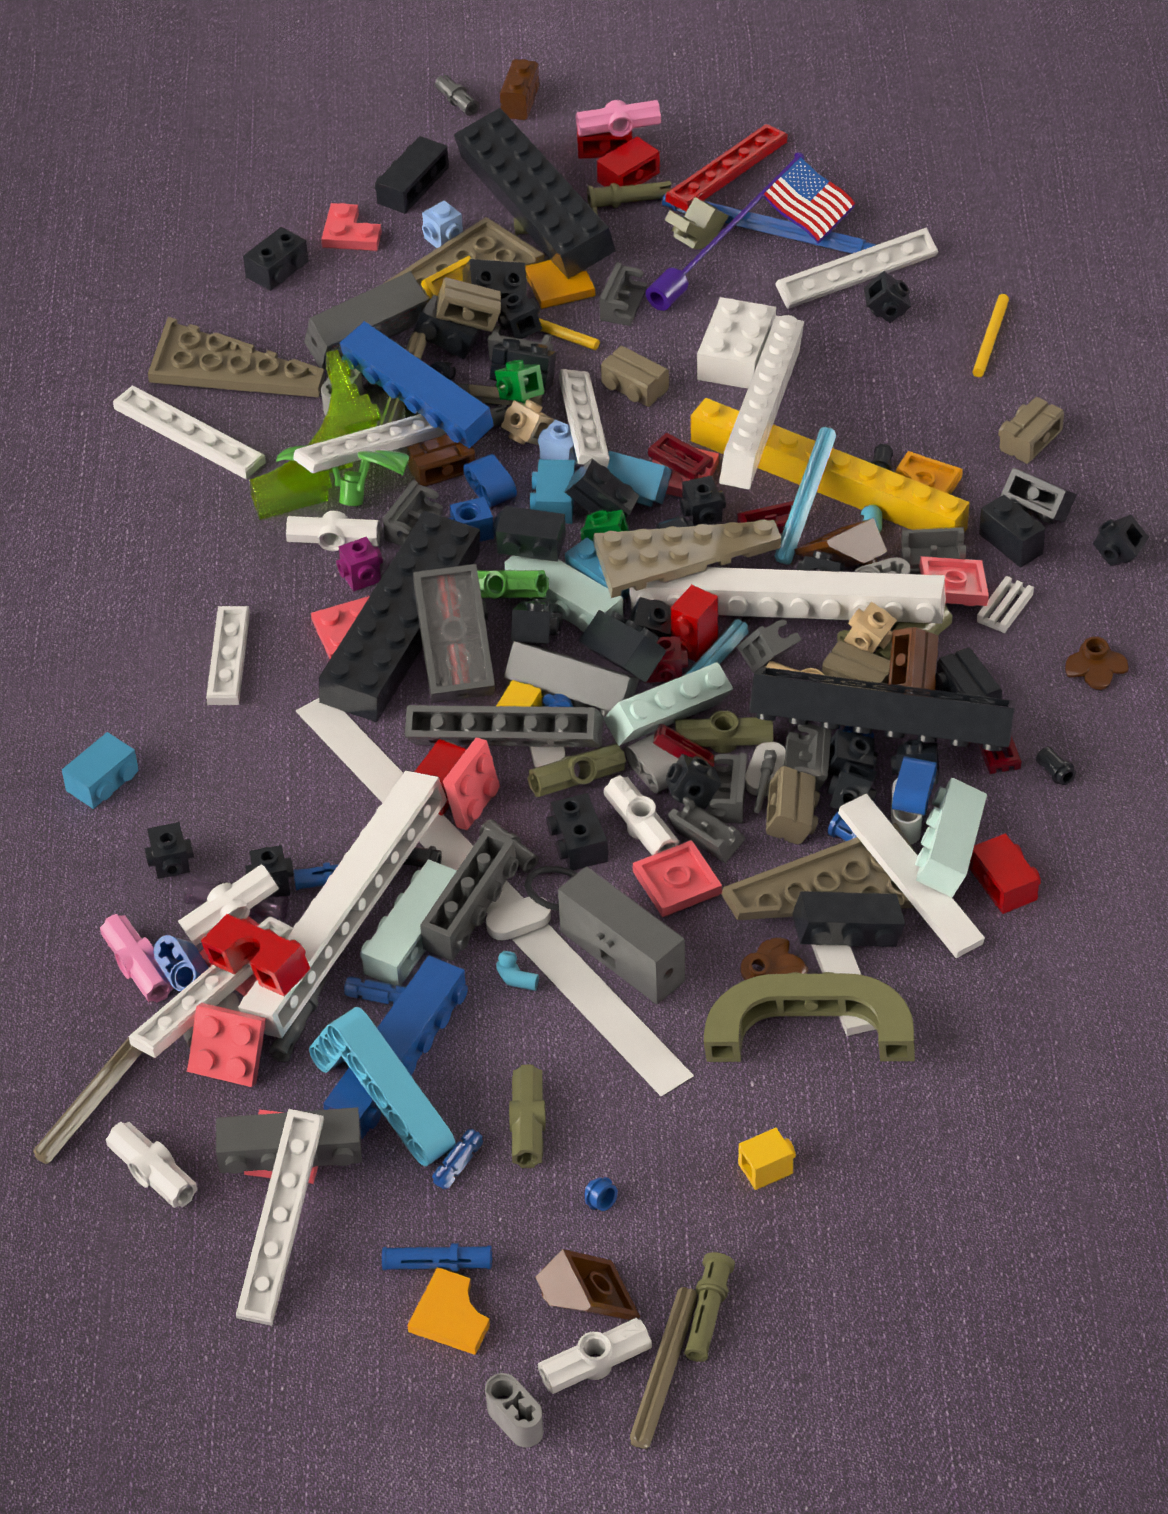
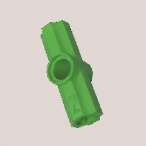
M544 570L477 571L481 598L545 597L549 589V578Z

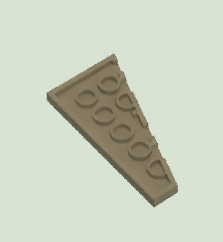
M485 217L386 282L411 271L427 297L428 303L430 298L421 285L422 281L467 256H470L471 259L521 262L525 263V266L543 262L545 259L543 253Z
M168 316L148 371L149 383L319 397L325 380V373L322 368L296 359L289 361L280 359L275 352L269 350L266 353L257 351L254 345L219 333L210 335L201 332L198 326L189 324L188 327L177 324V319Z
M758 520L756 522L744 523L729 522L716 525L700 524L689 527L671 526L662 529L594 533L593 544L610 596L614 598L621 596V590L633 587L638 591L645 589L647 583L659 580L665 583L705 571L707 565L718 562L721 566L731 563V558L735 556L752 557L779 549L781 547V536L774 520Z
M896 823L892 824L894 828L899 832V834L903 837V839L912 848V850L915 852V850L913 849V847L911 846V844L909 843V841L907 840L899 826ZM858 837L725 886L721 894L737 920L793 917L792 913L801 891L897 894L901 909L915 908Z

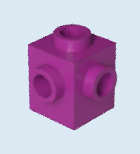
M367 536L338 546L340 559L336 560V565L341 577L346 579L353 592L379 583L381 579L380 564H383V558L377 546L373 547Z

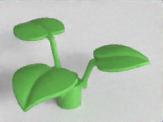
M306 445L285 449L277 456L276 463L280 460L295 461V450L306 447ZM390 450L358 452V458L362 460L359 472L347 471L344 477L341 478L338 466L332 468L335 476V486H340L339 502L348 506L363 505L365 479L371 462L389 468L403 476L405 468L409 463V456Z

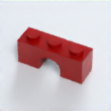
M226 914L201 940L212 965L235 975L244 965L250 963L259 986L284 997L311 969L305 956L306 951L299 942L293 939L289 941L278 936L270 929L264 930L253 925L247 919H239L229 914Z

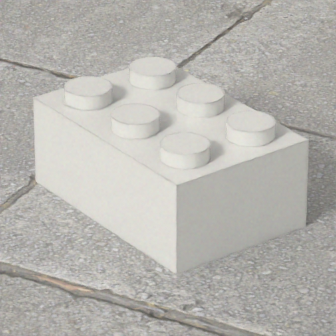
M720 297L697 353V380L748 389L776 317V307Z

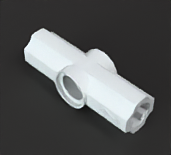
M340 511L326 512L322 518L288 516L287 542L319 543L323 549L328 551H338V546L366 536L372 546H379L380 520L348 519Z
M619 775L610 780V783L604 788V796L627 823V831L630 836L639 839L651 855L679 845V840L656 813V805L652 799L643 796L628 777Z
M261 864L233 884L222 883L216 886L209 893L207 902L178 922L196 946L201 943V940L226 914L239 919H246L253 906L279 888L269 872Z
M120 1122L111 1129V1133L106 1138L107 1146L128 1165L131 1174L140 1185L145 1188L151 1186L174 1208L177 1206L183 1208L192 1201V1197L197 1191L196 1182L175 1164L171 1153L163 1144L158 1141L152 1143L130 1122Z
M635 1318L604 1333L594 1331L586 1333L580 1338L578 1345L538 1363V1370L548 1392L554 1394L587 1378L599 1380L606 1377L610 1373L612 1366L651 1349L652 1342L643 1322ZM593 1354L601 1355L599 1357H590Z

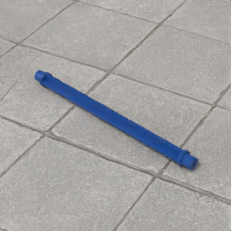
M666 194L663 196L662 206L686 214V211L666 202ZM707 202L729 215L725 221L726 224H729L742 211L741 209ZM748 212L735 225L850 254L876 246V244L866 242L865 239L832 231L817 244L805 230L793 222L753 212Z

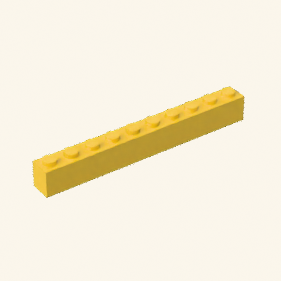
M705 398L691 414V442L724 454L739 411ZM773 424L757 468L800 485L816 441ZM832 448L817 489L818 493L860 510L869 505H876L882 511L883 519L910 530L964 527V532L967 530L970 502Z

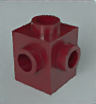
M680 636L659 637L660 639L657 644L667 651L644 683L669 682L682 677V668H688L687 649H681Z

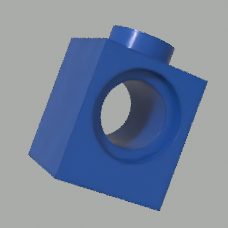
M485 497L450 505V518L448 519L480 529V542L494 539L493 516Z

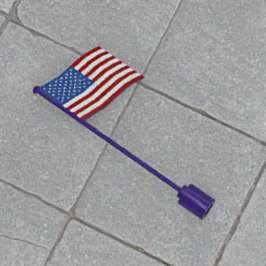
M797 152L794 155L795 158L682 271L676 268H668L647 288L646 298L657 310H667L688 289L686 274L763 197L781 215L805 230L817 244L855 207V202L841 188L819 175L806 163L803 153Z

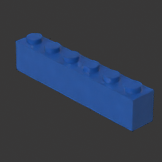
M367 322L361 323L340 342L343 353L342 360L347 367L352 370L357 369L371 384H378L384 388L391 398L401 400L411 412L421 414L432 427H439L445 431L452 441L460 442L470 448L494 426L488 406Z
M430 955L377 1027L410 1075L413 1074L416 1063L422 1053H427L430 1050L434 1036L440 1028L446 1027L450 1020L451 1012L457 1004H461L464 1001L468 992V986L465 982V971ZM350 1067L323 1103L324 1110L358 1107L361 1139L364 1138L370 1128L374 1129L377 1126L381 1117V1110Z

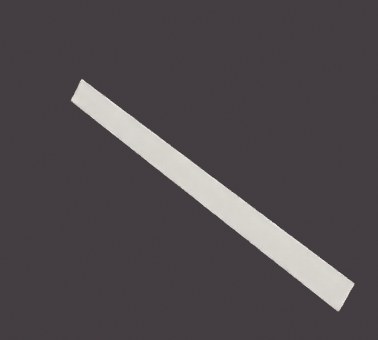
M319 698L296 710L300 717L383 803L393 786L404 773L344 711L319 703ZM437 814L419 840L425 848L429 849L430 846H435L436 850H441V864L454 870H458L473 848V845L444 815L441 816ZM506 880L499 899L496 902L492 901L486 913L489 914L495 908L524 898ZM549 924L512 938L520 949L660 1096L665 1095L694 1076Z

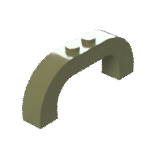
M792 972L788 974L756 976L731 987L720 996L711 1008L704 1029L706 1061L741 1062L743 1038L748 1029L762 1019L776 1016L842 1015L861 1018L878 1032L880 1061H915L913 1019L904 999L893 988L872 977L833 972L822 974Z

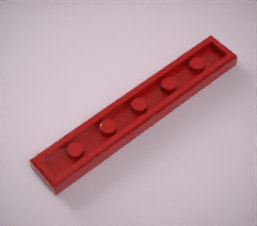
M765 124L668 191L665 201L687 212L694 197L704 201L787 143L788 134Z

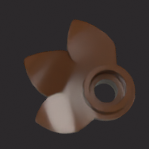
M1097 636L1087 638L1081 644L1079 652L1068 657L1065 665L1067 677L1084 676L1087 685L1096 690L1106 689L1112 682L1113 673L1124 674L1129 669L1125 656L1111 651L1107 641Z
M776 937L762 942L757 953L745 956L740 965V973L743 979L747 980L767 974H788L792 972L807 974L808 967L801 958L788 954L790 947L788 939ZM752 965H759L763 968V970L756 971L753 969Z

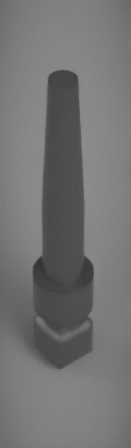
M765 750L764 753L765 760L762 762L760 769L762 774L754 809L756 813H760L770 775L774 771L777 758L775 750Z

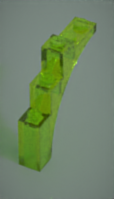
M338 349L326 352V370L332 390L329 409L319 431L307 446L376 427L377 422L381 421L377 404L371 403L368 394L360 396L356 383L351 384L348 362L346 359H341ZM290 460L272 472L250 479V496L259 520L328 501V489L332 488L329 473H333V469L330 468L311 473L297 461ZM353 462L338 466V470L353 467Z

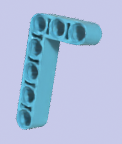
M354 1007L328 1024L309 1048L310 1056L322 1072L327 1073L344 1061L348 1064L408 1150L421 1165L428 1166L456 1145L454 1136L371 1019L361 1008Z

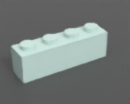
M512 555L504 562L505 570H544L549 578V589L545 597L542 598H549L550 603L558 604V612L563 613V619L577 626L582 632L586 630L598 610L608 615H611L614 611L623 617V597L611 598L608 588L559 559L556 562Z
M716 662L618 702L604 717V721L618 746L656 731L660 724L668 726L675 723V720H683L718 705L733 690V687L719 663Z
M952 777L945 788L941 786L938 788L932 800L934 808L926 822L929 827L921 841V845L925 847L922 848L915 862V865L919 867L916 881L950 897L954 896L967 875L987 796L986 793Z
M428 859L422 869L414 873L410 886L405 893L398 895L392 911L388 916H384L381 919L377 932L371 940H367L362 946L360 958L362 959L365 975L393 984L395 987L402 985L425 952L423 950L420 924L457 870Z

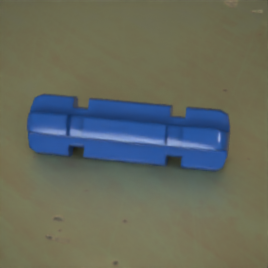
M350 976L345 982L344 993L348 997L359 998V995H361L364 1000L390 1004V1001H393L394 1005L406 987L397 985L396 988H392L393 984L367 979L365 982H361V978Z
M473 1129L466 1130L460 1138L462 1142H457L443 1160L444 1166L440 1165L433 1173V1183L436 1186L448 1189L455 1181L453 1176L457 1177L474 1156L472 1152H477L483 1144V1136Z

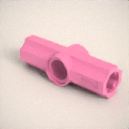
M614 100L609 102L605 108L577 112L576 114L579 137L607 132L614 136L622 137L630 133L633 128L661 123L658 100L628 105L621 100Z
M114 914L106 918L105 923L100 927L101 935L114 952L115 959L123 975L127 979H133L148 1002L155 1001L158 1003L166 999L174 988L155 960L154 948L146 937H140L125 915L119 916Z

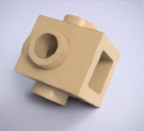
M514 400L505 412L501 427L510 432L509 438L520 444L525 445L528 442L539 445L538 437L541 431L545 428L547 429L554 419L542 413L543 407L533 401L526 400L525 403Z
M871 601L864 611L858 608L849 620L848 624L852 628L843 641L870 653H874L878 647L884 649L892 639V632L890 630L897 619Z

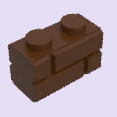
M526 59L512 60L500 91L501 109L510 119L525 120L529 116L540 86L538 76L539 63Z
M447 433L441 437L407 447L409 469L416 482L425 487L465 475L464 465L476 460L475 451L472 446L468 448L460 442L452 441Z
M917 627L893 630L888 684L934 690L936 687L938 635Z

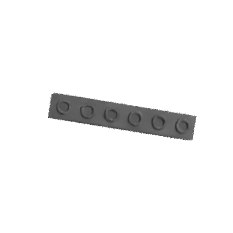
M407 705L405 737L415 745H435L439 739L455 745L470 746L475 738L487 740L488 746L602 748L604 716L595 707Z

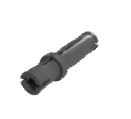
M327 976L319 984L283 1038L276 1037L269 1049V1054H272L271 1057L280 1062H288L290 1060L293 1049L310 1014L318 1007V996L327 982Z

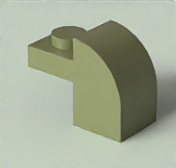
M694 197L684 216L670 210L665 221L673 225L671 230L674 232L673 237L692 249L698 250L706 247L719 234L729 215L709 203Z

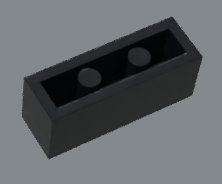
M419 136L397 160L393 161L383 175L377 178L375 182L377 204L406 214L449 168L448 146Z
M598 610L579 639L580 643L600 657L644 682L648 680L667 651L657 644L660 639L658 636L645 628H641L631 620L625 619L614 611L611 615H608Z
M801 891L792 913L799 942L806 945L896 947L905 927L897 894Z

